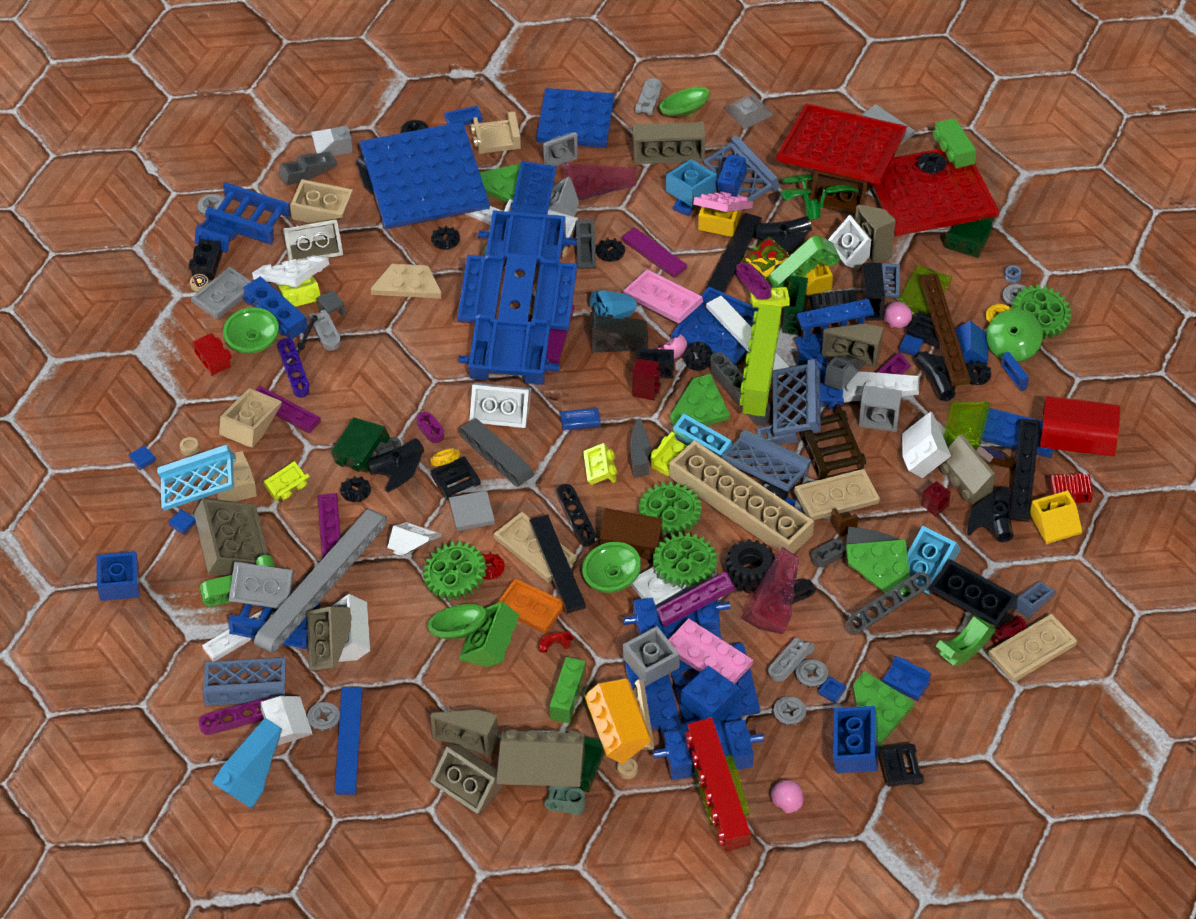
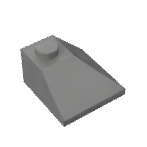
M753 93L724 107L727 113L744 130L773 116V113Z
M348 125L311 132L316 153L330 152L332 156L353 153Z
M576 132L567 133L543 143L545 165L559 166L578 159Z
M567 177L553 185L549 210L574 217L577 213L579 201L572 179Z

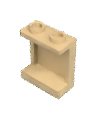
M515 111L508 112V120L478 123L477 117H473L474 124H471L472 135L475 134L473 142L474 147H478L479 154L521 149L520 133Z

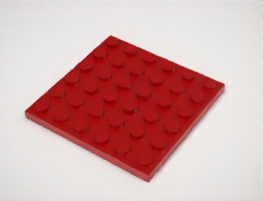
M806 103L777 153L776 161L783 162L784 164L798 165L802 168L815 169L819 172H828L836 176L850 177L854 180H863L871 184H880L907 132V126Z
M941 149L894 157L881 183L871 184L881 208L885 209L895 219V236L978 221L981 218L999 217V209L976 165L972 164L955 169L953 164L948 161L946 153ZM924 153H939L940 156H945L947 161L946 168L938 173L924 172L918 166L919 157L924 156Z

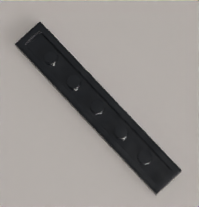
M749 213L744 214L706 289L709 286L720 292H726L736 273V266L741 263L756 234L757 223L762 222V217Z
M1021 418L1011 502V520L1029 522L1040 426L1039 420Z
M544 515L529 519L530 526L566 613L586 609V604L549 516Z

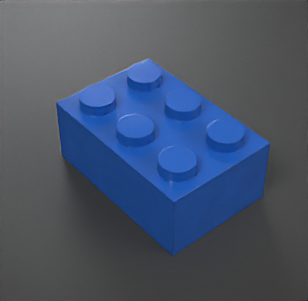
M875 706L834 708L833 760L837 774L878 771V718Z

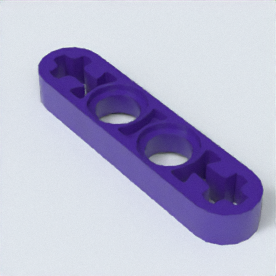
M282 339L278 342V351L293 394L299 398L306 397L310 392L309 382L295 344L291 339ZM285 347H288V348H289V352H288V353H286ZM289 359L296 360L294 363L291 364L286 362ZM295 372L301 373L298 377L291 376ZM299 383H301V386L303 388L301 390L300 388H298Z

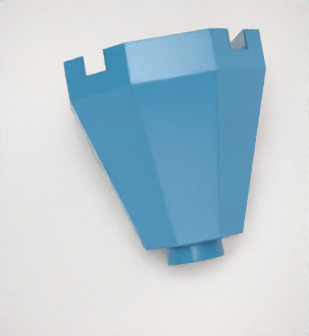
M606 290L592 291L589 301L590 307L594 309L591 312V318L597 328L611 327L634 314L637 308L636 300L633 299L632 295Z

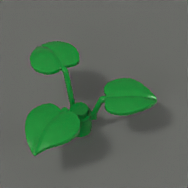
M800 174L782 178V181L786 183L800 181L803 184L804 189H784L781 193L786 201L795 196L803 195L806 205V216L809 219L821 218L820 208L824 207L823 203L826 194L839 191H855L859 193L858 189L850 185L830 186L823 191L819 203L818 199H809L808 193H812V190L807 189L805 180H812L811 175Z

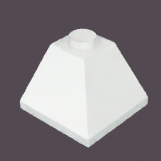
M408 522L393 526L387 548L392 549L394 554L404 556V554L413 552L441 538L442 534Z

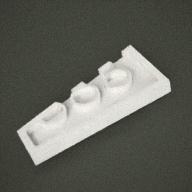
M858 371L843 388L844 402L861 401L864 385L902 390L901 396L919 395V378L912 375Z

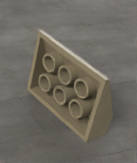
M211 499L201 500L194 512L208 574L233 575L234 562L256 565L257 558L268 555L256 504Z
M516 730L502 731L497 784L580 787L585 759V733L537 732L535 730L528 732Z

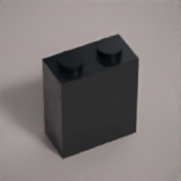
M863 263L861 279L862 300L869 299L874 311V315L866 316L865 321L883 320L885 291L881 263Z

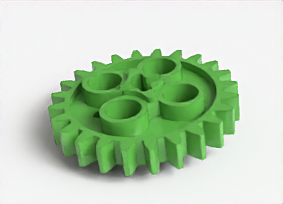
M1037 284L1034 289L1030 285L1028 289L1024 287L1022 292H1018L1011 308L1032 314L1041 325L1044 339L1048 335L1051 338L1055 334L1059 336L1061 331L1064 332L1066 327H1068L1072 317L1070 314L1071 308H1067L1069 302H1064L1065 296L1059 297V291L1054 293L1053 287L1047 290L1046 285L1042 289Z
M672 481L667 486L662 482V487L654 484V490L648 488V493H643V498H640L639 514L662 518L663 534L666 532L668 537H670L671 533H675L678 536L679 531L686 534V528L692 530V525L697 526V520H700L702 509L701 500H698V494H693V489L687 491V485L681 488L679 482L676 486H673Z
M679 532V537L672 534L671 540L665 537V543L659 542V548L656 547L655 554H653L655 573L660 574V580L666 578V584L673 582V587L677 584H680L681 589H683L684 585L691 589V584H695L698 587L699 581L705 583L706 578L711 579L712 573H715V567H717L715 547H710V541L705 543V537L697 539V534L690 537L689 532L686 536Z
M451 541L450 547L443 544L444 549L436 548L437 554L431 552L432 559H426L428 565L423 566L425 570L423 576L426 586L430 592H433L435 597L439 595L443 600L446 596L448 601H451L452 597L455 596L458 601L460 595L466 598L467 592L473 595V588L480 589L477 583H484L482 577L487 575L485 572L487 566L481 551H477L475 546L470 547L468 542L463 546L461 541L455 546L454 542Z

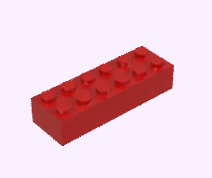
M712 717L688 724V732H685L686 743L689 751L693 750L692 761L695 770L699 769L698 779L702 789H706L704 790L706 795L704 797L707 807H712L711 819L713 825L719 828L717 829V837L720 846H725L726 852L750 845L751 833Z

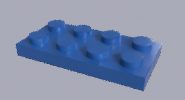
M521 161L511 212L548 215L557 166Z
M986 407L977 434V440L1017 450L1021 418L1037 419ZM1039 420L1040 426L1036 455L1051 458L1054 449L1040 447L1043 421Z

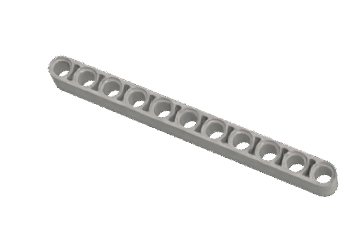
M367 509L258 631L254 639V645L275 653L307 617V611L314 609L380 534L387 523V516Z

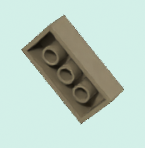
M704 122L633 124L634 164L685 163L690 159L695 162H703L705 159Z

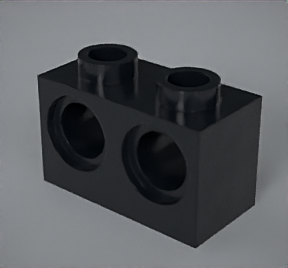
M200 239L198 245L194 247V257L189 261V270L192 272V277L197 274H203L208 280H214L223 255L221 241Z
M636 350V360L638 358L659 362V370L662 371L661 378H674V350Z

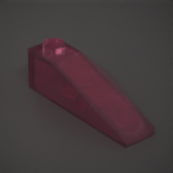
M563 162L562 180L567 177L572 179L578 200L636 186L637 168Z
M784 547L781 548L749 601L741 619L757 629L778 634L784 633L792 616L791 605L795 594L793 591L794 583L797 579L798 556Z

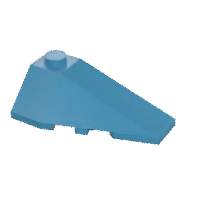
M264 718L223 765L212 783L253 809L264 792L267 773L271 769L270 763L273 753L276 752L282 728Z

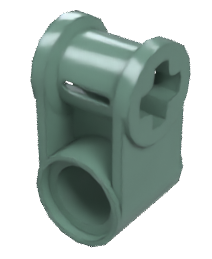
M549 786V797L544 803L547 809L574 815L585 811V794L581 789L566 786Z

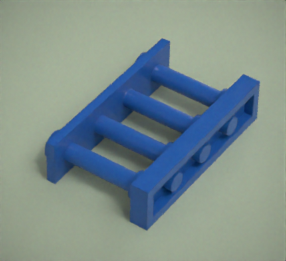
M225 182L223 184L225 198L218 209L207 208L205 211L206 220L237 229L240 235L271 245L274 241L272 227L280 215L290 217L289 203ZM232 199L241 202L234 214L224 212ZM248 205L257 207L250 219L240 217ZM264 210L273 212L266 225L257 223Z
M869 299L797 313L796 316L801 329H804V335L795 338L798 352L800 348L822 352L824 329L829 328V324L840 322L839 327L847 326V320L856 318L857 324H864L866 316L874 315ZM822 326L821 333L811 334L812 327Z
M320 602L313 610L320 609ZM245 604L240 616L231 614L229 618V634L255 639L258 631L267 622L272 609L278 610V608L259 606L264 607L260 619L256 620L248 618L253 605ZM307 617L282 645L307 649Z

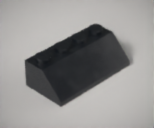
M951 559L948 560L928 587L930 591L996 627L1007 623L1017 609V595Z

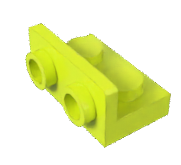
M313 276L302 282L298 287H290V285L284 284L278 285L280 294L295 307L315 302L317 297L321 296L318 283Z
M787 287L771 288L772 296L769 299H757L750 292V304L753 308H759V304L779 307L790 306Z
M671 432L663 438L661 445L652 451L650 456L651 468L669 477L670 462L688 446L675 440V433Z
M602 443L583 451L587 480L591 485L607 478L612 483L617 482V469L613 461L615 455L612 449H609Z

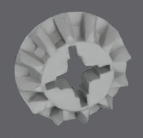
M217 194L203 196L197 204L199 213H202L205 217V211L209 207V203L213 207L215 206V209H218L224 198Z
M1021 284L1007 286L1003 291V301H1006L1007 305H1012L1018 292H1022L1024 287L1027 289L1028 287Z
M814 659L805 660L796 669L797 681H800L802 686H809L810 689L812 686L819 688L828 677V669L821 661ZM816 671L815 676H811V677L808 678V674H809V673L812 674L813 672Z
M784 697L779 699L774 705V717L778 719L779 723H785L786 726L789 724L796 726L806 716V707L798 698ZM787 707L793 712V716L786 713Z
M321 702L310 708L307 719L309 725L314 730L320 729L323 732L325 729L331 730L333 726L338 725L340 712L334 704ZM321 713L327 717V721L321 719Z

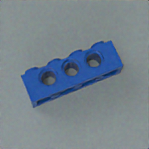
M261 276L243 287L245 302L253 307L271 312L278 321L279 332L282 336L285 335L288 339L292 340L308 329L306 316Z

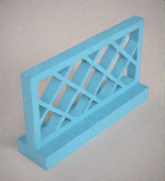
M224 445L158 467V475L161 477L162 509L165 511L234 488L233 462L236 461V455L230 447ZM227 464L223 471L219 470L220 466ZM210 470L205 477L201 475L203 472ZM215 472L219 473L215 481L210 480ZM192 476L188 482L183 481L186 477ZM224 477L228 478V483L219 485ZM198 478L202 479L197 487L193 486ZM175 481L171 488L167 487L168 483ZM207 482L211 484L207 490L202 491ZM180 484L185 485L179 493L175 491ZM190 488L194 490L189 496H184ZM172 494L176 495L173 501L167 502Z

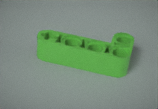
M813 236L769 275V282L772 288L787 287L788 289L790 276L804 277L819 263L833 266L839 262L840 256L831 241L821 236Z
M270 555L260 556L256 560V565L275 567L273 557ZM232 575L208 580L200 585V592L205 606L213 607L231 602L229 601Z

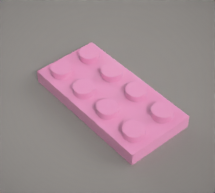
M715 192L714 194H701L700 197H695L693 204L729 212L751 209L753 201L748 200L746 196L737 195L736 197L731 196V193Z
M648 269L623 290L624 294L632 295L637 303L677 323H681L703 302L702 296Z
M689 618L669 639L670 643L680 654L681 661L698 672H702L709 665L734 684L753 665V659Z

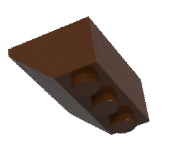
M815 170L810 199H818L820 203L823 191L827 187L850 185L858 189L859 193L855 191L828 193L825 196L823 208L856 215V206L865 205L870 186L869 182Z
M605 508L600 545L608 542H623L632 546L638 552L640 558L653 560L655 548H659V542H662L663 519Z

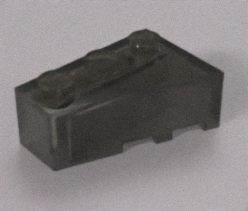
M591 312L592 353L648 349L647 321L624 317L622 320L613 318V315L608 314L607 317L598 316L596 312Z

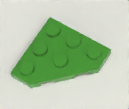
M521 163L480 172L486 194L508 203L509 199L513 200Z
M711 374L691 380L670 415L673 427L683 413L705 426L730 420V414Z
M905 539L846 545L848 566L858 571L868 582L876 588L878 587L884 593L910 578ZM900 589V594L903 597H908V592Z
M865 671L853 684L856 707L875 706L878 718V746L880 747L912 710L915 702Z

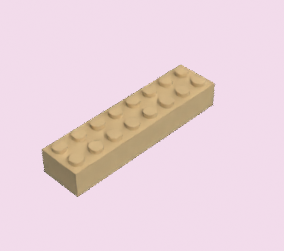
M694 440L670 462L669 477L677 483L679 482L682 486L687 485V490L693 489V494H698L700 499L789 559L813 536L814 521L697 441Z

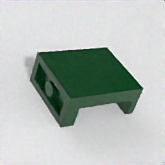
M995 217L981 218L978 221L954 225L951 232L946 234L944 247L979 258L993 231Z
M789 277L788 294L790 306L795 307H784L783 333L801 335L802 329L796 315L797 313L805 312L808 278Z
M353 417L331 451V454L337 465L352 468L357 472L363 471L368 473L369 467L367 462L379 443L387 444L390 436L385 426Z
M585 736V759L580 787L573 788L590 792L605 754L601 740Z

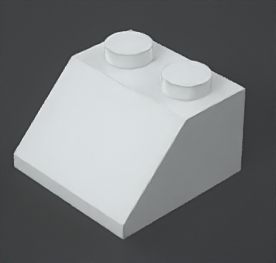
M849 215L828 240L834 244L843 263L858 270L870 257L871 238L856 220Z
M279 696L261 702L263 717L282 728L278 745L312 735L300 696Z

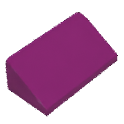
M898 352L874 373L902 375L911 365Z

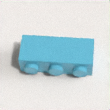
M684 413L673 427L675 438L687 445H690L695 440L720 458L732 446L730 439Z

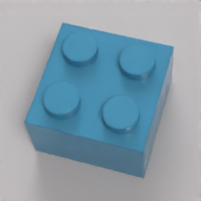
M692 159L666 174V192L692 207L694 206L695 197L717 191V174Z

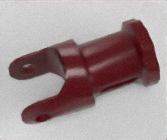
M1017 615L1008 624H1002L999 630L996 631L992 642L995 645H1000L1027 629L1025 620Z

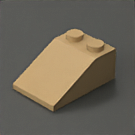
M301 179L290 205L292 220L311 223L342 218L352 196L353 189Z
M249 388L220 416L219 435L253 448L263 437L282 405V401Z
M243 451L234 453L236 455V461L233 462L234 488L217 493V500L236 502L257 496L255 481ZM227 464L220 466L219 470L223 471ZM215 472L211 480L215 481L219 473ZM224 477L219 485L228 483V478Z

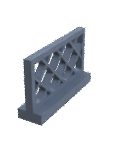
M737 135L731 138L730 144L703 160V164L709 170L716 173L718 179L723 168V161L727 159V156H725L726 152L732 150L734 155L745 157L748 167L747 172L754 173L755 176L754 178H744L738 195H741L742 192L751 193L748 197L750 201L756 200L770 190L775 192L779 189L776 175ZM714 160L720 161L719 166H714L710 163ZM744 182L753 183L752 188H743ZM756 183H764L766 185L762 189L755 188Z
M815 359L808 360L807 365L773 370L774 435L812 430L813 433L821 432L820 369ZM806 371V375L801 380L795 377L799 372ZM787 375L788 377L783 383L778 380V376ZM792 379L798 382L792 389L787 387ZM801 386H804L806 390L801 395L796 393ZM783 389L787 390L788 393L783 398L778 396ZM794 395L797 397V400L791 405L787 400ZM803 401L806 403V406L800 411L796 407ZM785 404L789 408L782 414L778 409ZM794 410L798 414L790 420L787 416ZM801 417L806 419V424L798 425L796 422ZM783 420L789 423L784 428H778V425Z
M745 429L741 432L740 438L721 456L723 460L732 466L787 492L801 478L804 479V477L808 476L811 464L810 459ZM750 455L751 458H743V456ZM729 456H738V458L734 459ZM759 463H767L768 466H760ZM776 471H784L785 474H777ZM788 479L789 483L787 484L780 480Z
M286 657L205 662L203 686L205 706L245 704L263 698L273 699L279 696H286ZM273 665H281L276 671L270 668ZM253 666L260 667V669L256 672L251 670ZM235 667L240 668V670L236 673L230 671L232 668ZM209 669H220V671L214 675ZM265 671L271 674L266 679L260 676ZM245 672L250 675L246 680L240 678ZM225 673L230 676L226 681L220 679ZM277 678V679L280 680L281 682H271V681H272L273 679ZM256 679V680H258L260 683H251V682ZM236 680V681L239 682L240 684H231V683ZM213 682H217L218 684H220V685L209 686V685H211Z

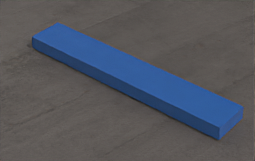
M342 687L335 795H356L362 687Z

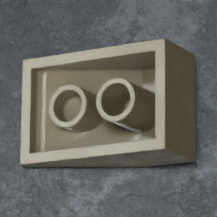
M864 323L824 329L822 355L829 358L851 355L865 360V366L876 368L882 351L884 327Z
M326 607L307 611L309 671L337 667L351 629L352 617L350 607Z
M465 710L432 713L430 716L432 738L434 740L452 746L459 744L470 752L489 758L499 739L497 716L491 712Z

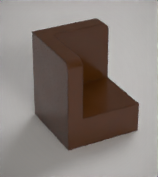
M834 508L832 509L831 524L839 537L848 534L849 527L857 528L858 516L856 514L851 515L849 512L840 515L838 510Z

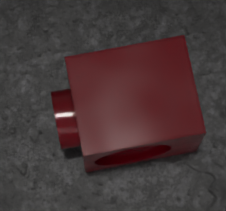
M936 481L923 491L921 506L936 517L949 506L951 492Z

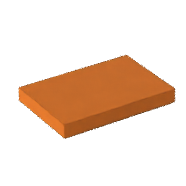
M514 578L497 602L503 601L518 613L517 621L545 634L564 609L561 599Z

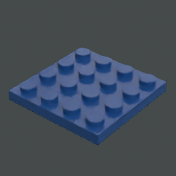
M546 88L537 132V142L545 143L558 136L576 132L578 146L606 148L615 93Z
M708 286L701 295L703 302L678 325L672 333L671 339L677 338L681 334L685 337L687 346L693 342L702 341L711 347L713 354L717 352L724 353L737 367L748 351L706 308V304L722 296L751 327L753 324H756V322H753L754 312L758 311L759 308H753L748 303Z

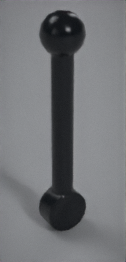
M316 315L311 316L308 329L302 341L297 345L299 350L305 349L307 337L314 322L318 320Z

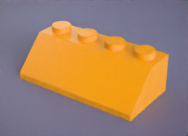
M628 679L599 683L584 695L605 753L609 758L624 764L652 741Z

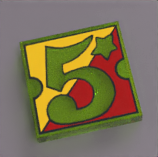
M767 237L742 258L743 263L752 264L761 276L769 282V275L791 255L773 239Z

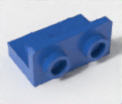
M205 220L196 226L194 242L198 244L200 239L221 241L222 252L226 253L229 250V242L238 236V230Z
M820 383V406L828 407L832 410L836 409L837 404L843 407V389H834L831 386Z
M895 656L893 664L882 682L896 691L919 701L930 684L931 673L904 658Z

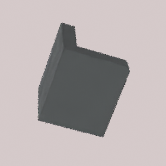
M333 290L317 297L319 311L325 309L328 313H332L337 310L341 316L346 315L343 301Z

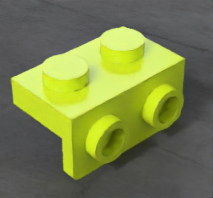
M294 461L266 479L263 485L276 502L281 498L284 501L292 495V491L296 488L298 490L304 488L308 484L307 480L310 476L308 473L304 475Z

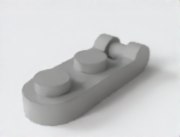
M651 78L646 80L639 101L636 104L635 113L641 114L642 112L647 113L648 116H653L662 91V83L659 79Z
M323 309L320 310V313L308 314L310 322L312 315L318 317V320L313 324V328L324 349L329 351L338 349L341 345L340 336L328 312Z
M795 638L768 668L771 680L776 682L785 680L808 654L811 655L814 652L815 645L811 642L805 643L803 639Z

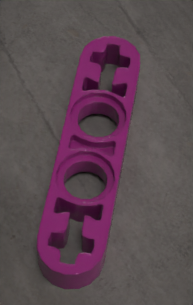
M740 263L736 266L737 277L757 299L771 298V286L752 264Z
M263 698L205 714L199 719L200 731L205 735H212L262 721L264 717L261 711V702L272 698ZM247 710L253 712V715L250 717H245L242 714ZM226 716L234 718L231 722L223 721V718ZM210 722L211 726L207 727L206 723Z

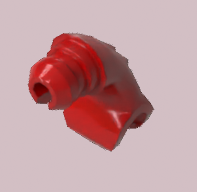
M568 631L546 635L539 640L538 650L541 653H545L553 643H560L564 649H568L571 646L569 641L574 640V637Z

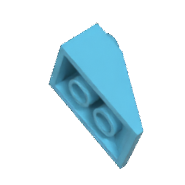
M922 526L907 553L910 577L918 572H925L930 576L932 583L949 559L955 561L961 550L960 546L956 542ZM916 579L917 585L923 587L924 581ZM927 588L924 593L929 595L931 591Z

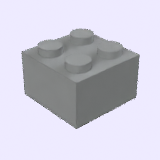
M864 385L859 427L897 432L902 390Z
M658 626L623 644L624 660L638 678L644 682L645 686L679 668L680 654Z

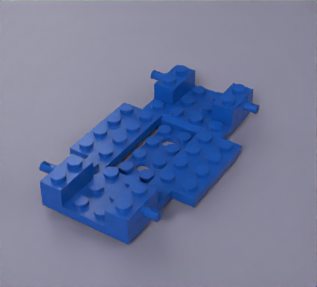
M493 210L490 231L479 230L478 238H488L486 256L467 255L457 318L458 322L475 323L471 354L470 356L459 355L458 362L469 364L470 379L489 380V373L525 376V383L544 385L548 370L559 372L560 364L549 363L550 329L569 331L578 267L577 264L561 263L560 259H562L563 249L566 245L577 246V238H566V216ZM507 260L498 319H496L504 261ZM540 263L533 317L531 322H528L536 264ZM518 270L525 272V275L521 278L516 277L514 274ZM512 302H518L520 303V307L518 309H512L510 307V304Z
M653 597L634 600V616L623 617L624 626L636 623L638 636L658 626L669 640L689 618L722 640L719 611L730 610L731 607L729 601L717 603L715 600L665 627L656 611V608L660 606H655ZM744 643L731 645L746 655ZM679 660V668L671 672L683 723H680L669 674L645 686L651 729H660L664 749L653 750L654 759L667 758L672 780L699 776V769L695 770L693 765V750L689 751L685 732H688V724L701 721L702 719L681 704L682 690L700 672ZM625 661L627 677L634 690L636 688L634 683L639 678ZM750 668L735 683V685L740 687L739 702L715 724L730 771L752 768L754 755L752 743L764 742L763 733L751 735L747 730L745 720H742L741 717L760 713V706ZM686 670H690L694 673V675L690 678H686L682 675V673Z

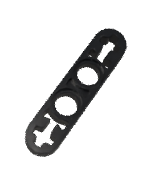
M570 484L560 485L557 489V498L578 542L586 547L595 543V530L575 489ZM563 492H566L567 494H569V499H567L566 494L563 493ZM570 505H576L578 507L576 510L573 511L568 509ZM581 519L584 520L585 523L582 525L575 524V521ZM583 531H585L586 535L590 538H586V536H583Z

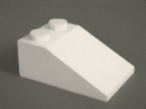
M931 411L902 433L903 458L910 472L921 478H924L951 457L934 414Z

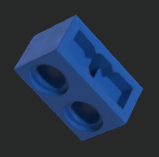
M728 154L717 180L719 193L728 192L731 193V196L737 197L748 171L745 157Z

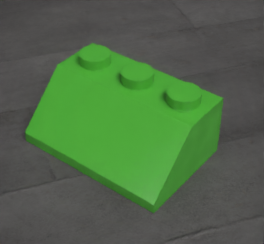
M503 601L484 608L487 614L484 624L474 633L467 636L458 659L485 667L500 664L504 660L507 646L511 642L510 638L517 626L519 614Z

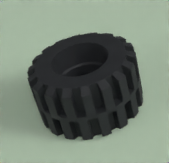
M851 289L813 294L810 296L811 310L857 301L856 291Z
M747 540V542L740 541L739 545L734 544L732 549H729L728 555H726V572L734 587H737L738 591L742 592L744 590L746 593H750V591L758 593V590L763 591L766 589V586L769 587L775 575V554L772 553L770 547L767 548V544H760L758 540H755V542H751V540ZM747 564H752L758 567L750 569L743 566Z

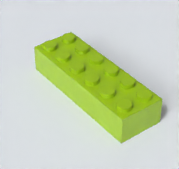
M759 304L758 311L754 312L753 322H756V324L752 325L751 336L753 337L749 340L748 350L750 351L746 357V365L749 366L744 368L743 379L746 380H743L741 385V393H743L740 397V406H743L742 414L765 417L780 332L782 307Z

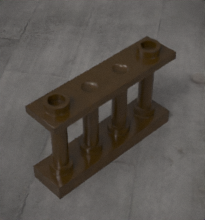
M840 404L836 405L835 415L821 418V426L838 422L840 429L817 435L812 433L811 430L798 432L818 480L826 479L828 473L832 470L856 465L857 469L861 470L866 465V457L859 450L847 422V413L842 410ZM801 417L796 424H806V419ZM844 436L846 444L824 449L819 448L817 445L820 441ZM849 450L853 457L832 463L824 462L823 459L824 456Z

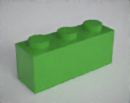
M953 118L935 123L934 139L938 141L941 150L946 153L948 161L953 164L955 169L975 164L976 149L957 120Z
M569 657L565 658L550 704V720L570 724L586 676V661Z

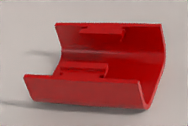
M1052 396L1045 397L1040 447L1115 457L1119 434L1120 405Z

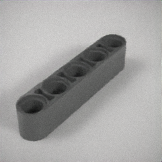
M714 353L711 356L710 372L740 406V397L743 394L741 393V385L743 380L746 379H743V374L724 353ZM767 403L765 417L746 415L754 424L764 426L769 422L770 405Z
M473 418L459 428L461 437L514 486L519 487L534 476L531 467L477 418Z
M918 572L863 607L846 621V631L851 635L860 634L908 603L930 586V576L925 572ZM916 579L923 580L924 586H918ZM900 589L906 590L908 597H903L900 594ZM884 600H890L892 607H886ZM873 610L876 613V618H871L867 611ZM851 621H858L860 628H854L851 625Z

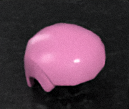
M902 302L890 303L883 312V322H887L891 328L906 327L912 319L910 308Z
M680 334L679 337L673 338L658 349L674 350V359L684 353L687 348V341Z
M780 781L771 791L773 804L776 808H782L785 813L795 812L803 805L804 797L802 790L794 781Z

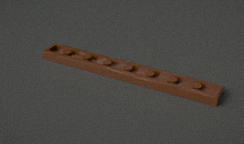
M938 273L920 275L919 281L951 386L970 384L971 379Z

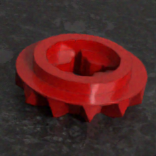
M490 552L485 555L482 553L486 561L485 564H493V567L488 566L485 569L487 575L482 578L492 580L501 576L505 570L504 559H501L499 554L494 555Z

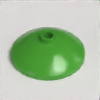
M691 87L678 91L661 102L660 110L669 116H692L708 101L710 91L706 87Z
M257 307L245 308L235 312L227 319L223 328V336L227 345L241 353H256L265 350L274 343L279 334V325L276 317L268 310Z
M1011 309L1001 312L992 319L987 328L986 339L989 349L997 358L1002 360L1003 354L1010 352L1017 362H1023L1037 353L1042 344L1043 332L1039 321L1032 314L1019 309ZM1016 329L1017 333H1011V330Z
M608 542L594 548L587 555L583 563L582 572L586 583L594 590L603 593L618 592L629 587L637 579L641 570V560L638 552L632 546L623 542Z
M462 604L446 608L429 620L428 630L438 638L463 639L474 633L484 624L487 618L486 610L476 604Z

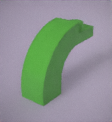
M974 616L960 635L951 641L940 640L936 647L941 650L939 654L953 666H958L973 657L987 643L996 629L987 621Z

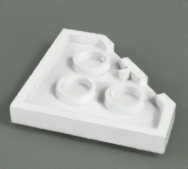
M309 256L307 260H300L298 262L294 259L284 261L282 265L272 267L271 264L263 265L252 272L254 280L261 276L267 282L277 285L284 284L290 285V287H298L302 282L310 279L314 274L321 272L323 268L328 266L329 259L320 256Z

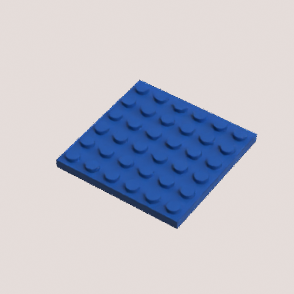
M464 122L360 141V148L385 229L490 209V203Z

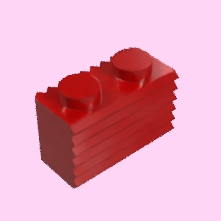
M213 333L192 342L194 353L211 376L231 367L230 359H232L229 350L223 348L221 339L215 337Z
M1058 474L1051 476V495L1068 490L1075 503L1092 502L1093 490L1089 474Z

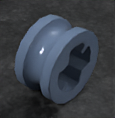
M1015 265L1008 266L1005 269V279L1011 283L1019 282L1021 280V269Z

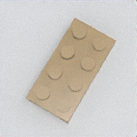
M865 469L798 485L794 488V493L806 516L813 521L832 516V509L834 508L840 514L879 504L880 501Z
M521 512L496 531L494 539L549 583L553 579L530 526V518ZM561 544L570 566L576 561V555Z
M1050 614L989 650L988 656L1014 683L1076 646L1077 640L1053 614Z

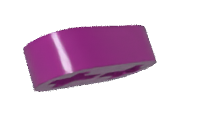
M422 412L417 416V427L430 442L439 443L443 441L444 429L431 413Z

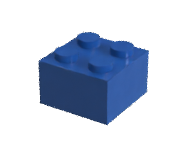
M136 552L97 555V589L100 601L140 597L139 562Z
M708 665L682 690L681 704L702 720L712 717L715 725L739 702L740 687Z

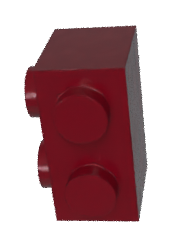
M637 358L632 372L633 397L654 401L656 394H660L662 383L659 382L662 371L659 370V362Z

